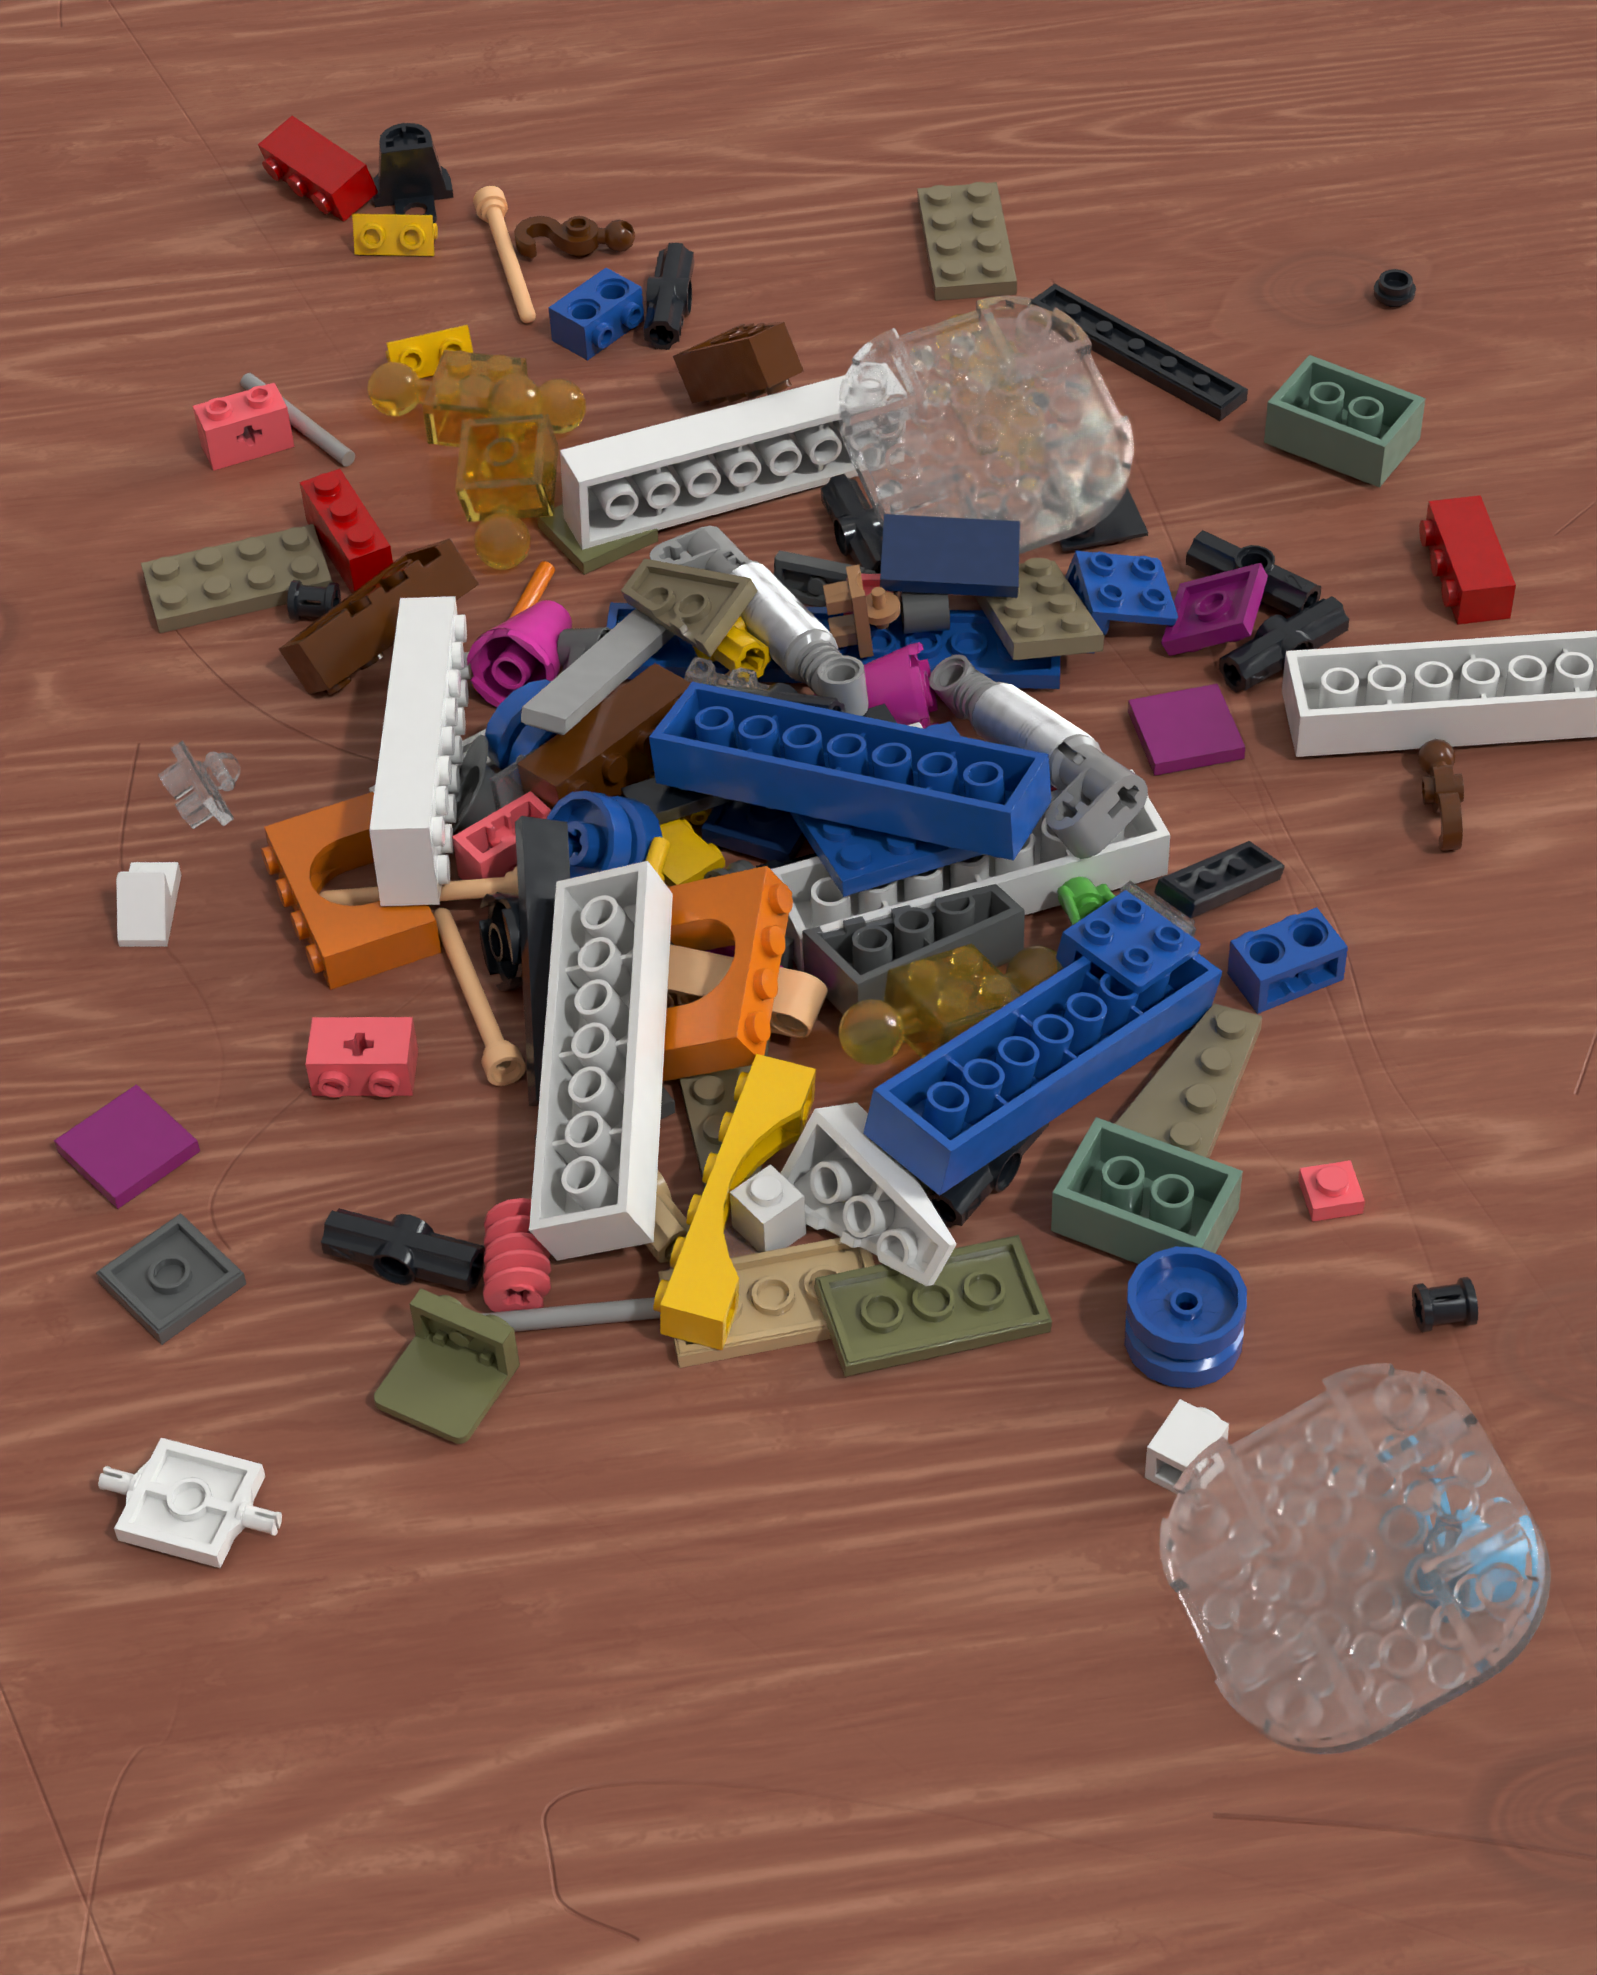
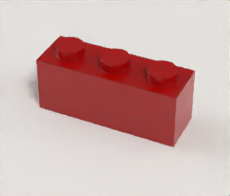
M293 115L258 144L265 159L262 165L274 180L279 181L282 179L296 195L301 198L307 196L322 213L328 214L330 212L343 222L378 193L365 163Z
M340 468L299 482L306 521L308 525H314L320 544L351 593L355 592L393 563L390 544Z
M1481 495L1428 501L1426 520H1421L1419 525L1420 541L1423 547H1428L1430 550L1432 574L1434 577H1440L1444 606L1451 607L1457 625L1511 619L1516 583Z

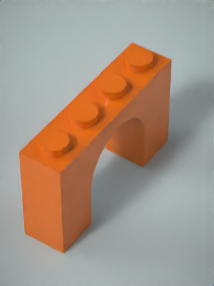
M373 792L264 826L268 846L261 848V854L269 875L278 874L280 879L275 880L276 888L284 908L292 906L295 911L290 913V917L299 941L307 938L310 945L305 946L311 969L314 974L323 973L330 990L441 953L437 923L429 905L381 906L380 901L366 905L347 906L330 902L319 895L323 887L337 875L374 862L369 831L374 799Z
M768 866L668 887L673 893L670 941L676 946L701 951L735 946V954L727 974L711 992L695 1002L667 1008L663 1081L750 1066L756 1054L765 1055L766 1044L771 1034L770 1020L774 997L778 993L777 980L781 957L786 945L785 934L788 916L793 906L791 890Z

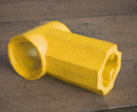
M741 616L711 657L693 646L695 653L704 664L708 665L718 661L734 674L743 676L748 681L763 676L765 667L771 661L768 646L748 632Z

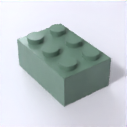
M1309 355L1268 401L1264 443L1380 488L1420 440L1426 398Z
M1096 1117L1053 1191L1051 1231L1140 1264L1155 1252L1176 1246L1197 1247L1216 1253L1239 1210L1243 1171Z

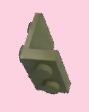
M420 1288L409 1304L416 1336L374 1393L375 1405L383 1412L451 1442L462 1444L467 1442L520 1366L515 1331L513 1327L498 1316L491 1314L485 1316L464 1307L451 1296H438Z

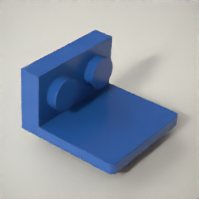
M1075 551L1065 577L1104 636L1108 632L1110 620L1170 626L1176 624L1178 614L1162 563L1158 558L1108 554L1105 552Z
M1125 890L1063 931L1051 976L1084 956L1134 993L1140 994L1198 954L1201 944Z

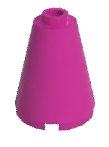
M540 601L486 631L476 639L468 653L467 666L470 663L474 675L471 678L474 688L487 702L498 707L513 691L525 684L544 679L553 681L558 676L561 666L557 652L559 635L564 629L572 628V619L568 611L554 601Z
M920 642L909 644L865 664L864 669L869 703L868 709L885 703L897 723L910 725L920 722L923 729L930 725L939 724V722L930 724L929 712L937 711L938 707L935 691L929 682L931 669L928 659L918 660L917 654L924 650Z

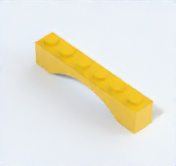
M756 1054L749 1073L743 1071L740 1073L734 1092V1101L738 1103L734 1113L725 1112L718 1135V1141L722 1142L718 1154L710 1152L704 1167L702 1178L703 1183H706L702 1195L694 1194L689 1205L686 1223L691 1226L686 1238L678 1236L675 1241L670 1259V1267L674 1268L670 1281L662 1279L656 1291L653 1310L660 1312V1334L723 1350L739 1302V1276L729 1257L724 1236L729 1210L731 1209L730 1191L747 1181L759 1166L779 1150L798 1141L814 1101L816 1069Z

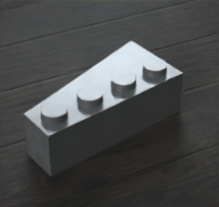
M997 884L935 898V906L925 909L911 907L910 905L891 909V917L865 923L863 916L844 920L842 929L826 933L822 932L820 926L802 930L804 972L817 977L826 985L828 990L826 998L858 1030H861L1024 956L1025 910Z

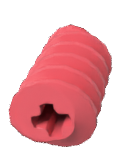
M517 1198L506 1200L496 1204L488 1211L485 1217V1269L483 1271L485 1286L483 1288V1297L485 1304L493 1312L542 1308L544 1306L543 1297L551 1289L550 1277L548 1276L551 1272V1264L548 1259L551 1254L529 1231L531 1199Z

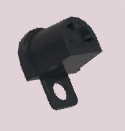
M401 123L389 127L380 135L379 171L374 178V184L378 190V193L373 196L375 208L395 205L396 214L406 215L405 212L407 210L420 207L427 210L423 215H433V223H435L437 216L434 200L454 197L451 178L447 170L440 165L429 130L419 124Z

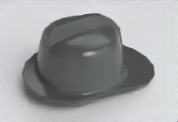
M479 735L473 741L459 771L460 789L459 793H454L457 808L456 823H448L452 824L453 833L456 829L462 831L512 802L508 783L486 765L488 740L484 735Z

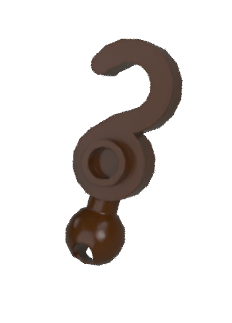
M547 216L529 217L522 220L514 230L517 251L528 258L537 256L536 241L533 238L539 236L549 238L556 247L575 257L589 255L598 248L599 244H606L613 251H626L633 245L635 240L634 229L627 221L614 220L606 228H598V225L593 220L584 216L571 217L562 225L556 219Z
M1433 739L1422 745L1418 754V763L1421 769L1430 775L1422 776L1424 805L1432 804L1433 812L1440 813L1441 835L1439 836V849L1441 851L1459 850L1462 847L1463 839L1460 803L1464 801L1462 774H1454L1453 772L1456 755L1452 746L1445 740Z

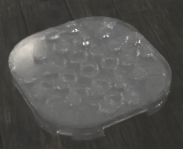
M1022 296L988 297L976 301L975 311L900 336L895 328L888 330L870 340L852 358V365L840 385L839 428L846 450L882 527L884 514L1020 521L1019 554L1084 532L1100 523L1115 509L1125 493L1130 477L1134 453L1133 433L1128 417H1121L1092 358L1091 341L1083 329L1071 317L1056 307L1051 312L1042 307L1032 305V298Z
M1391 1363L1360 1365L1322 1379L1327 1388L1325 1392L1232 1445L1224 1437L1209 1445L1187 1466L1173 1487L1178 1494L1171 1508L1169 1518H1162L1159 1545L1166 1579L1181 1600L1217 1677V1680L1214 1682L1227 1702L1256 1731L1278 1745L1295 1751L1312 1754H1336L1368 1746L1486 1682L1511 1664L1525 1649L1540 1625L1549 1598L1551 1569L1544 1537L1478 1419L1457 1392L1444 1381L1423 1370L1418 1374L1395 1369Z

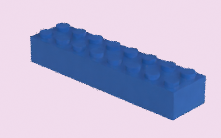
M691 682L649 736L655 780L658 784L764 806L769 809L801 814L816 819L847 824L857 828H865L944 845L949 848L990 855L995 858L1014 861L1051 803L1049 754L697 682Z
M1196 954L1148 989L1137 994L1083 956L873 1089L863 1134L940 1196L1199 1022L1213 1004L1223 971L1200 954Z

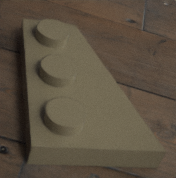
M645 558L621 590L628 604L709 657L715 652L758 591L752 579L748 577Z

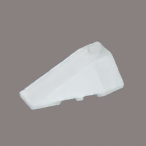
M857 1102L814 1109L780 1173L804 1195L806 1224L816 1230L826 1229L840 1236V1242L851 1248L861 1247L877 1255L880 1263L925 1286L934 1285L957 1243L915 1175L863 1134L868 1113Z

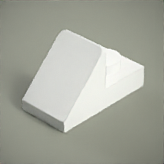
M131 862L129 872H118L116 887L117 938L119 947L168 946L181 880L178 862Z

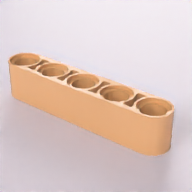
M670 944L667 1008L695 1002L711 992L727 974L734 957ZM780 967L777 980L778 993L774 997L770 1020L771 1032L796 1038L808 1037L827 995V987L820 979L811 974Z

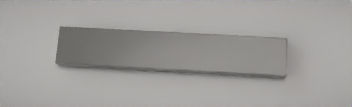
M633 610L522 707L521 722L529 726L565 735L675 634L639 610Z

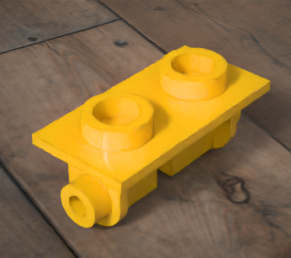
M352 214L355 255H435L434 239L438 237L437 223H433V215Z
M468 325L386 343V358L389 367L392 369L395 384L476 366Z

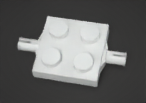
M165 1438L160 1439L150 1460L135 1474L105 1466L103 1473L99 1477V1489L127 1495L126 1506L114 1527L118 1541L221 1568L235 1538L244 1528L254 1529L275 1536L278 1533L277 1528L280 1529L282 1522L281 1512L253 1506V1501L265 1478L262 1464Z

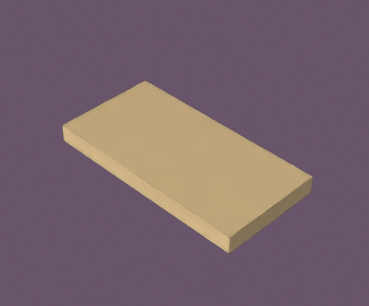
M841 1237L730 1258L739 1276V1302L723 1350H718L672 1337L679 1368L831 1339L814 1289L815 1278L874 1266L872 1253L861 1247L851 1248L840 1242ZM674 1269L659 1271V1283L662 1279L670 1281Z

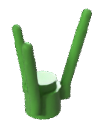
M1086 877L1072 878L1057 890L1058 901L1067 914L1071 926L1116 897L1107 884L1095 887L1092 881Z

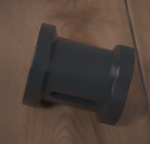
M293 580L289 586L287 610L290 620L299 621L301 616L317 618L323 616L341 602L339 584L329 583L327 587L303 585L300 580ZM307 600L320 601L321 603L308 602Z
M1469 1277L1459 1278L1457 1284L1427 1288L1423 1283L1413 1285V1312L1416 1324L1422 1333L1430 1332L1434 1325L1462 1321L1466 1326L1477 1324L1478 1301L1474 1285Z

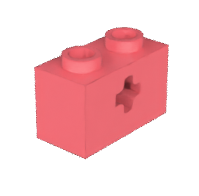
M275 383L255 386L243 392L222 398H214L208 402L193 406L201 447L213 471L295 447L288 408Z
M530 791L452 836L458 876L462 880L505 877L507 872L513 871L517 866L515 822L521 816L547 819L551 809Z
M312 1017L305 1063L312 1096H328L333 1098L342 1096H413L418 1057V1044L413 1017Z

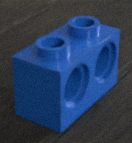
M604 268L548 307L552 341L587 361L644 321L642 287L608 268Z
M1316 907L1298 915L1287 916L1280 922L1257 931L1246 932L1238 938L1231 940L1227 974L1258 1014L1344 980L1348 946Z

